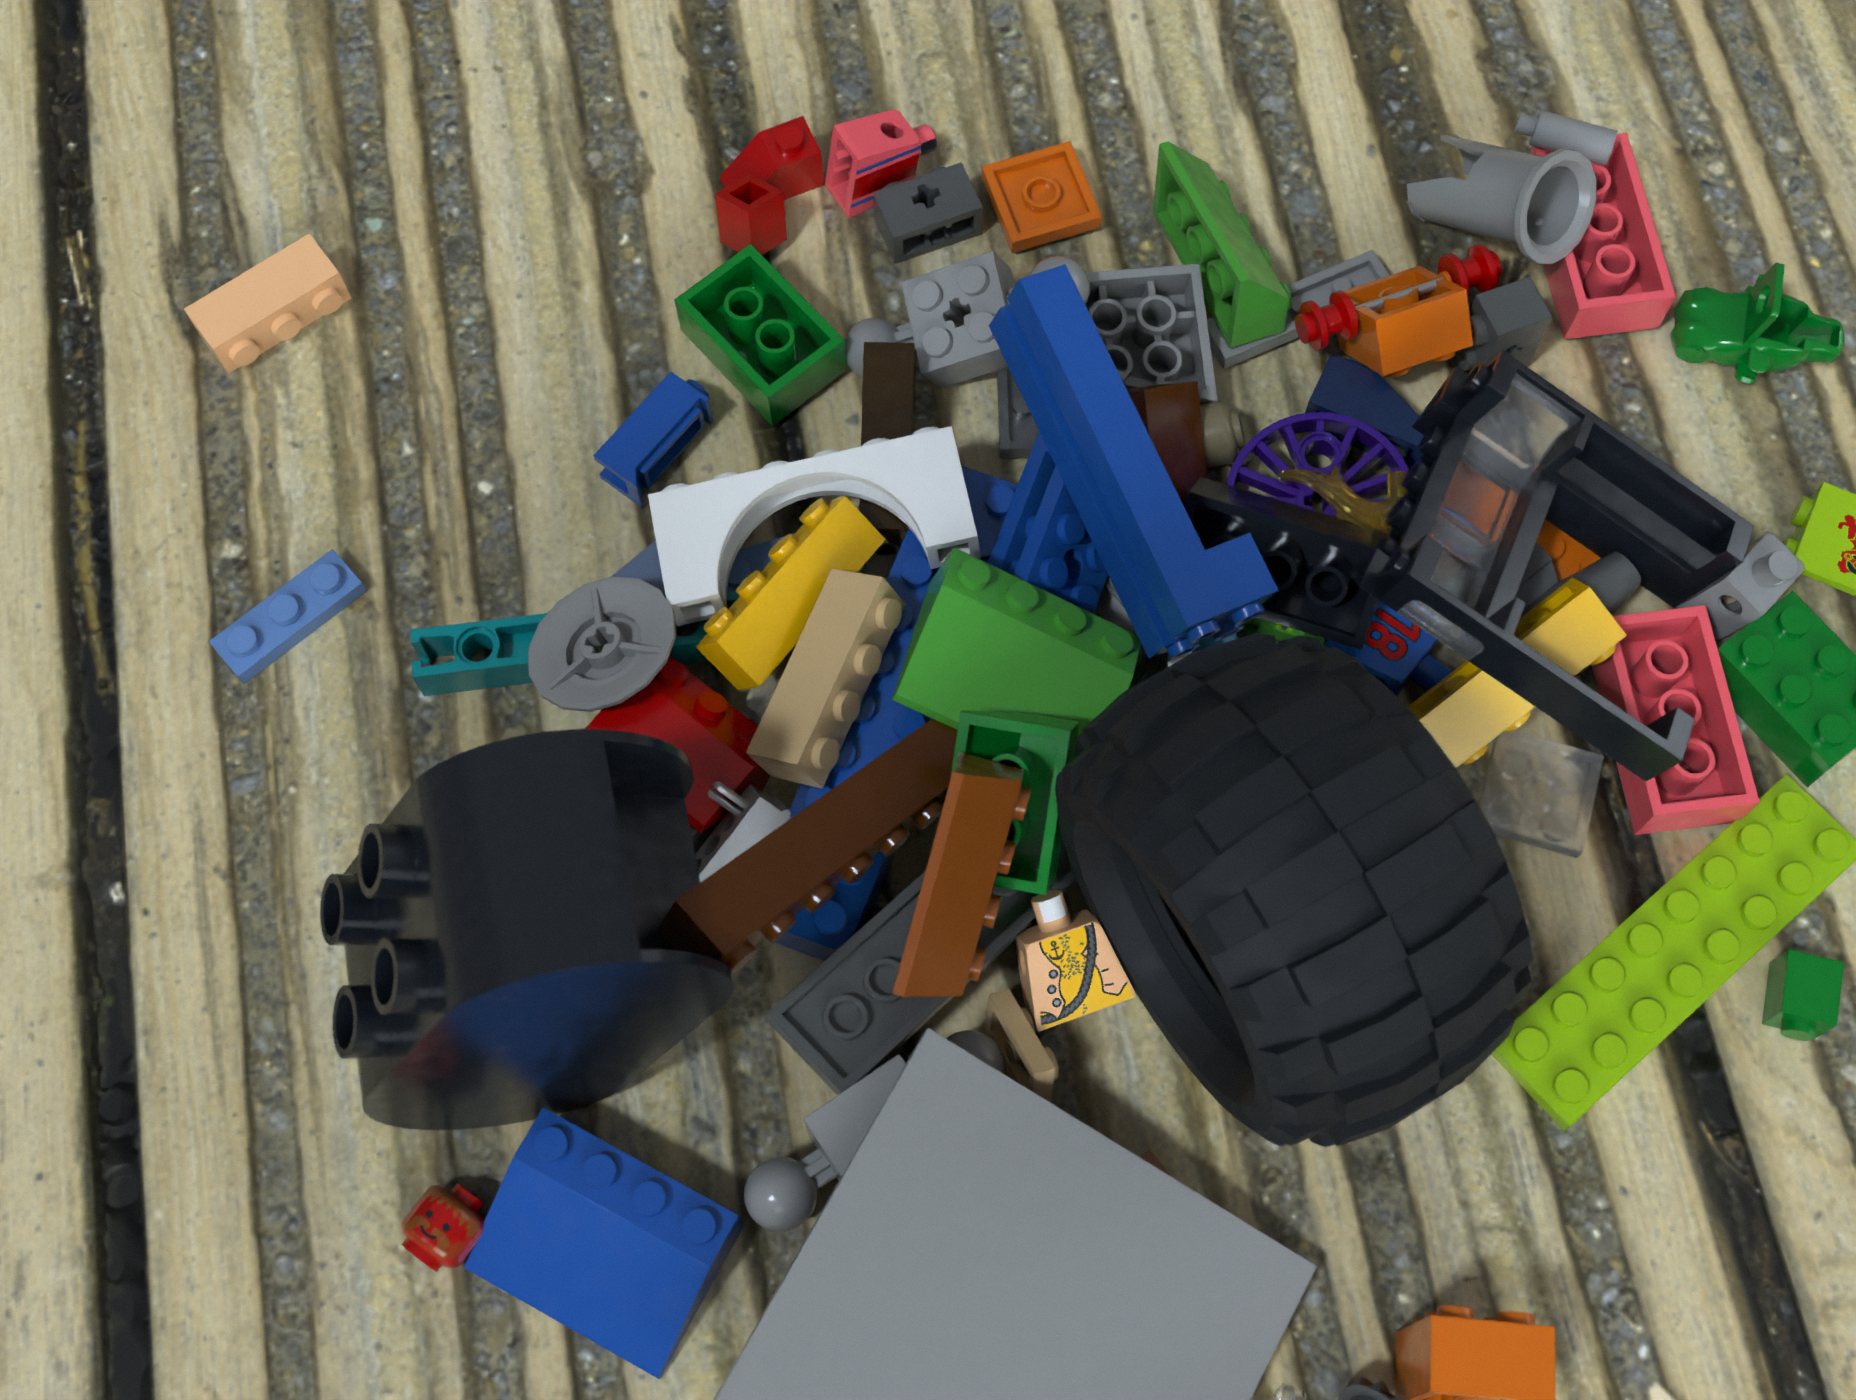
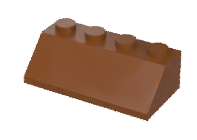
M958 752L892 994L902 997L963 996L967 979L978 982L987 950L977 946L981 928L984 926L993 929L1001 900L1000 895L991 893L996 874L1008 875L1016 847V842L1006 840L1011 820L1023 821L1031 793V788L1021 786L1023 769Z

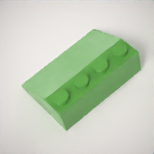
M953 547L928 585L892 700L957 730L962 710L1022 712L1078 721L1079 736L1094 718L1120 694L1129 689L1134 676L1141 642L1136 634Z

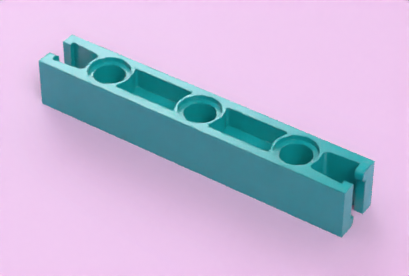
M736 590L727 591L728 609L740 597ZM547 613L410 630L411 644L420 660L412 661V677L424 696L533 683L529 676L528 649L538 624ZM709 619L685 624L697 626L698 629L692 635L686 637L676 635L670 652V656L683 665L709 662L696 648V645L707 634L703 627ZM675 622L676 631H677V629H679L681 626H677V624H676V622ZM484 649L492 650L490 656L485 660L479 662L471 661L474 654ZM455 656V659L451 662L423 667L424 665H431V657Z

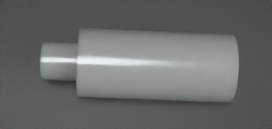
M1540 110L1538 117L1520 113L1514 130L1515 133L1530 136L1529 145L1553 152L1558 149L1580 151L1591 162L1604 166L1608 162L1617 136V130Z

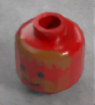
M459 1183L455 1185L451 1192L442 1186H431L403 1219L401 1230L407 1238L401 1245L435 1272L442 1265L446 1268L458 1267L469 1255L483 1232L485 1220L477 1212L484 1203Z

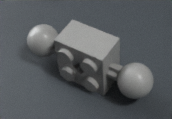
M991 251L902 281L901 284L910 322L895 326L892 322L883 318H867L856 323L849 330L845 338L847 364L861 378H863L864 342L914 343L921 375L940 388L1007 368L1008 365L989 328V324L1001 307L1010 305L1007 297L1015 287L1012 270L995 252ZM1062 256L1049 257L1036 264L1028 276L1066 264L1086 304L1090 292L1089 280L1084 269L1074 260Z
M965 1030L956 1032L946 1038L1004 1074L1002 1052L995 1041L989 1036L978 1031ZM900 1054L803 1118L810 1140L816 1147L814 1152L799 1162L787 1157L771 1158L759 1164L751 1172L744 1189V1201L749 1215L758 1225L770 1231L786 1232L796 1229L808 1220L816 1205L817 1190L834 1178L837 1181L840 1180L906 1063Z

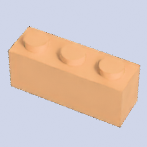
M310 233L187 306L184 308V311L201 338L229 374L239 367L251 364L260 354L281 341L293 338L301 329L322 316L334 313L343 303L350 300L351 296L338 270Z

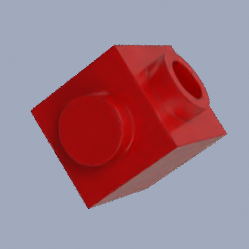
M749 173L715 194L719 235L722 244L737 252L751 244L761 255H764L787 240L786 210L782 190Z

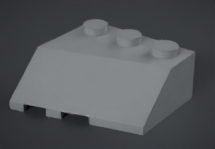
M1200 264L1086 272L1090 292L1085 305L1124 385L1139 388L1159 384L1198 381L1200 402H1218Z

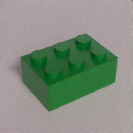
M751 244L674 299L681 331L772 426L847 371L844 338Z
M1791 591L1774 604L1763 616L1748 624L1717 648L1735 712L1807 788L1856 749V655L1794 591Z

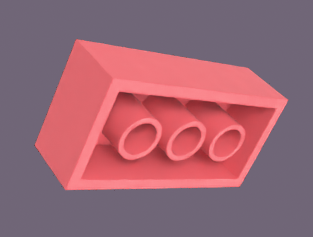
M1627 133L1617 134L1611 155L1605 166L1591 162L1596 176V203L1591 222L1581 241L1567 257L1553 264H1543L1564 340L1658 328L1676 298ZM1532 146L1529 153L1545 156L1553 151Z
M1706 605L1613 616L1627 636L1615 644L1616 650L1609 658L1597 665H1592L1598 693L1645 726L1677 707L1695 719L1683 760L1650 780L1644 781L1616 762L1634 835L1730 824L1735 820L1742 819L1760 801Z

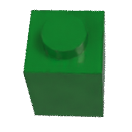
M1791 949L1786 950L1769 962L1762 1024L1779 1028L1782 1036L1801 1041L1814 1040L1815 1037L1817 1038L1837 1026L1844 962Z

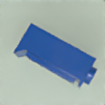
M670 372L593 455L595 461L605 467L599 474L600 478L643 508L642 490L645 487L649 489L705 428V421L710 425L714 422L709 401L710 396L707 391L692 379L684 381L673 372Z

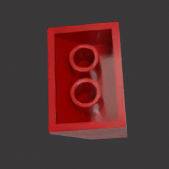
M670 655L667 663L647 687L621 704L601 709L585 728L617 730L647 735L666 741L682 750L691 761L694 776L693 786L684 798L689 824L700 833L724 818L728 812L724 807L709 798L708 791L710 788L734 804L733 801L714 788L713 784L720 781L741 796L749 784L763 792L770 777L764 769L746 754L758 725L754 724L729 704L722 695L713 691L688 671L682 663L676 661Z

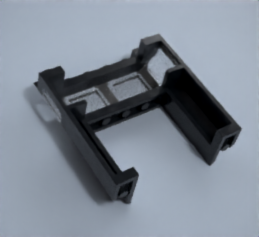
M1504 350L1487 365L1482 362L1478 363L1469 374L1456 366L1412 426V428L1424 435L1417 447V450L1422 454L1402 481V487L1406 489L1404 496L1397 501L1386 518V523L1390 525L1388 533L1377 543L1372 553L1351 569L1348 574L1364 591L1644 781H1648L1683 760L1695 719L1677 707L1645 726L1514 636L1525 606V602L1518 597L1515 598L1543 522L1546 519L1601 558L1614 551L1621 553L1639 572L1641 577L1640 585L1673 608L1743 563L1754 525Z

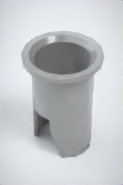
M1456 134L1452 136L1441 135L1440 139L1459 149L1462 156L1463 173L1468 175L1466 180L1445 177L1407 184L1408 200L1406 202L1411 214L1422 222L1426 220L1516 244L1525 257L1537 264H1553L1569 255L1584 236L1591 222L1596 203V176L1591 161L1580 151L1558 149L1548 155L1539 156L1460 138Z

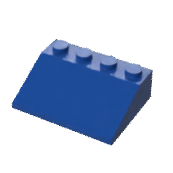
M543 1107L512 1158L483 1223V1232L471 1250L463 1268L660 1379L745 1224L738 1214Z

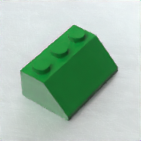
M964 710L960 712L952 772L958 752L1023 769L1021 786L1031 788L1023 821L1012 819L1006 840L1016 842L1008 875L997 873L993 886L1047 895L1055 883L1062 841L1055 784L1057 775L1062 772V768L1074 759L1079 729L1078 721L1022 712Z

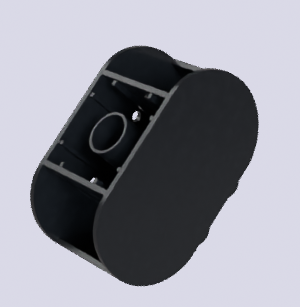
M605 729L557 730L507 738L467 750L435 765L414 781L382 824L371 823L366 826L361 836L358 855L343 874H330L323 887L320 904L321 929L328 945H344L349 984L343 985L336 995L332 1021L334 1043L337 1053L341 1058H357L362 1106L365 1114L377 1122L399 1128L460 1130L534 1120L543 1107L556 1115L575 1110L607 1098L624 1088L731 998L734 992L733 978L730 969L725 964L704 955L676 951L658 930L675 900L700 883L684 799L693 786L694 776L691 761L682 750L666 741L651 736Z

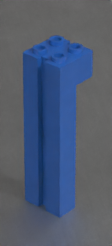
M1066 264L1019 279L1007 297L1010 305L999 309L989 324V328L1148 659L1168 652L1170 658L1174 659L1200 646L1198 641L1211 635L1215 641H1218L1244 628L1242 623L1265 612L1262 603L1279 591L1251 533L1212 548L1204 549Z

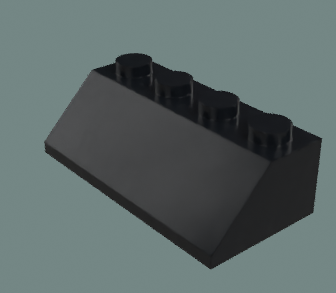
M1200 477L1189 491L1185 510L1204 549L1212 548L1251 533L1279 590L1262 603L1265 612L1257 617L1362 650L1379 600L1360 588L1348 572L1372 553L1374 547L1387 533Z

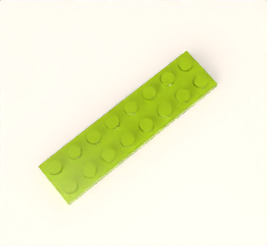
M1788 774L1783 776L1759 798L1760 803L1745 817L1735 820L1522 1013L1514 1021L1510 1035L1491 1054L1564 1131L1584 1115L1856 861V839Z

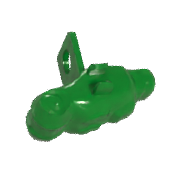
M1777 262L1765 274H1759L1756 284L1747 287L1745 292H1721L1709 287L1685 290L1673 310L1675 325L1670 333L1672 346L1678 358L1690 363H1702L1713 360L1721 366H1735V379L1748 384L1754 383L1757 373L1786 370L1804 362L1832 363L1842 353L1845 336L1840 321L1814 314L1805 302L1782 294L1785 265Z

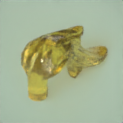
M1338 465L1333 467L1330 474L1309 469H1289L1279 473L1277 478L1305 485L1326 499L1335 513V518L1388 533L1390 525L1386 523V518L1393 506L1405 494L1406 489L1402 487V481L1407 471L1386 473L1388 499L1378 502L1368 501L1358 496L1343 479Z

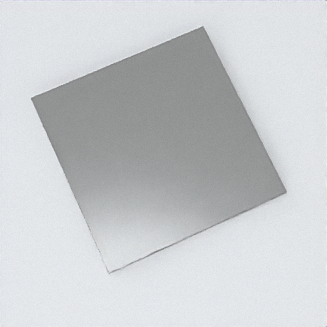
M926 1028L713 1400H1250L1317 1266L935 1031Z

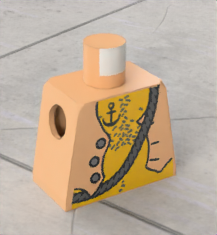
M1051 890L1047 895L1039 894L1031 899L1038 925L1023 931L1016 937L1015 942L1024 1008L1030 1012L1035 1029L1038 1032L1136 997L1134 989L1096 917L1088 910H1079L1069 914L1061 890Z

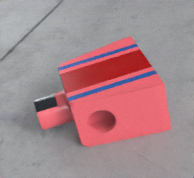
M894 109L836 124L833 126L825 186L850 219L874 206L873 192L881 190L893 182H905L914 179L919 157L936 150L935 134L927 124L912 129L900 111Z

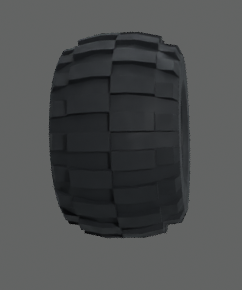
M1255 633L1195 651L1123 692L1094 718L1076 738L1074 752L1077 757L1063 767L1062 772L1057 775L1055 791L1059 827L1063 843L1089 909L1101 924L1134 991L1186 1066L1221 1106L1267 1141L1282 1147L1286 1144L1292 1146L1309 1138L1311 1142L1323 1147L1334 1144L1337 1147L1387 1130L1461 1084L1510 1035L1515 1019L1509 1011L1527 995L1532 981L1528 964L1533 961L1530 935L1521 907V901L1507 861L1477 801L1436 740L1406 705L1355 659L1335 646L1326 647L1315 637L1299 635L1289 640L1285 639L1277 642L1274 635Z

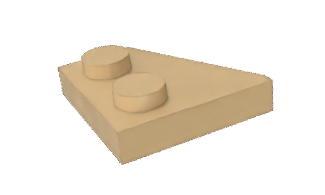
M1010 989L989 994L985 1033L995 1041L1002 1052L1004 1074L1051 1103L1054 1080H1057L1059 1076L1058 1064L1054 1053L1049 1047H1043L1035 1034V1026L1030 1012L1026 1008H1020Z

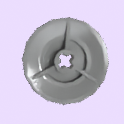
M609 577L585 584L559 600L538 624L528 649L529 676L542 698L563 710L593 712L621 704L647 687L667 663L676 638L675 612L660 589L639 578Z

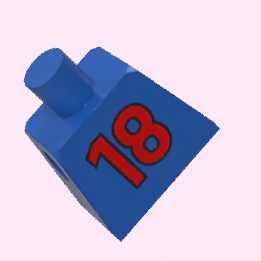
M1378 601L1362 650L1331 640L1325 645L1328 648L1335 646L1349 656L1358 657L1365 669L1380 680L1396 696H1398L1409 680L1428 691L1452 672L1451 669L1430 656L1439 637L1400 610L1395 612L1381 601ZM1414 601L1408 602L1401 608L1438 635H1442L1441 627Z

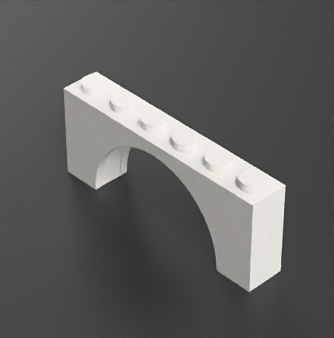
M952 426L944 428L925 427L909 436L891 440L876 438L856 448L842 451L834 449L823 450L811 458L793 462L774 461L766 464L762 469L740 474L735 472L721 473L709 481L692 485L672 484L665 487L661 492L648 494L665 596L675 612L677 626L710 619L721 608L727 607V586L730 571L738 551L748 536L760 523L776 511L811 497L845 495L864 499L887 509L902 520L915 534L927 556L930 569L941 567L953 547L978 559L981 558L978 535Z

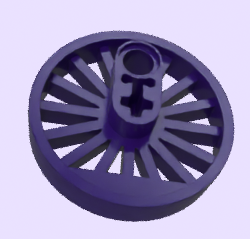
M1309 412L1279 420L1255 435L1238 454L1228 475L1226 485L1236 487L1239 481L1275 496L1269 498L1314 511L1312 507L1314 490L1323 489L1322 510L1325 515L1388 533L1389 526L1360 514L1388 515L1399 499L1359 498L1397 484L1403 497L1406 489L1402 487V481L1409 469L1396 447L1383 434L1370 425L1346 415L1329 412ZM1303 432H1312L1305 436L1300 443H1298L1295 434ZM1328 432L1345 435L1342 444L1337 437ZM1283 438L1295 466V473L1268 447L1270 444ZM1355 440L1371 448L1367 454L1341 476V469ZM1318 453L1328 457L1332 463L1326 468L1319 469L1309 465L1305 459L1312 454ZM1257 456L1284 483L1246 467ZM1380 458L1391 469L1390 472L1352 485Z

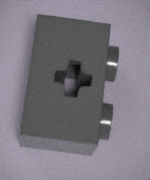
M962 162L949 167L934 168L925 175L905 182H893L881 190L873 192L874 220L894 264L982 234L983 206Z
M1531 277L1475 296L1469 310L1473 346L1456 351V361L1463 371L1467 370L1470 373L1478 363L1482 362L1487 365L1504 350L1525 366H1529L1552 319V315Z

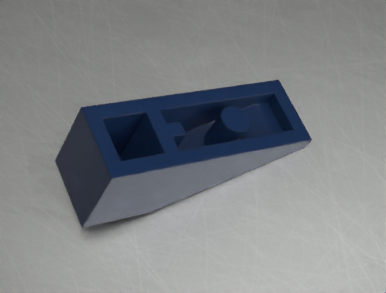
M1331 354L1309 399L1305 413H1336L1358 419L1383 434L1396 447L1410 470L1422 454L1417 450V447L1424 435L1412 428L1419 415L1377 372L1367 369L1356 360L1342 359ZM1328 432L1343 442L1345 435ZM1357 440L1352 445L1365 452L1371 450V448Z

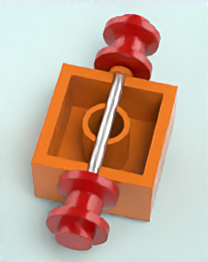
M1476 244L1469 247L1466 259L1459 260L1452 253L1441 256L1438 261V275L1421 266H1417L1345 291L1333 292L1329 297V305L1319 307L1312 300L1304 302L1300 306L1299 315L1295 317V328L1298 337L1302 343H1309L1314 350L1318 351L1327 347L1329 336L1337 334L1341 351L1385 377L1404 375L1411 370L1412 366L1427 361L1439 362L1448 360L1455 356L1456 351L1473 346L1468 305L1469 289L1475 287L1481 293L1495 289L1498 279L1502 274L1501 263L1494 251H1489L1483 244Z

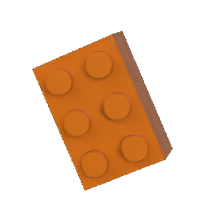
M1437 1306V1312H1425L1424 1318H1413V1324L1396 1331L1395 1396L1403 1395L1402 1400H1556L1555 1326L1535 1325V1314L1503 1311L1498 1312V1317H1488L1481 1320L1474 1319V1309Z

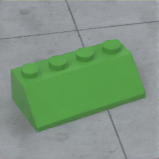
M1170 142L1159 144L1153 214L1182 265L1200 264L1205 305L1229 347L1233 348L1284 332L1287 313L1292 307L1290 290L1284 281L1279 282L1271 268L1267 251L1264 247H1258L1251 235L1250 225L1246 216L1243 213L1239 214L1231 202L1230 192L1226 183L1223 180H1218L1209 163Z

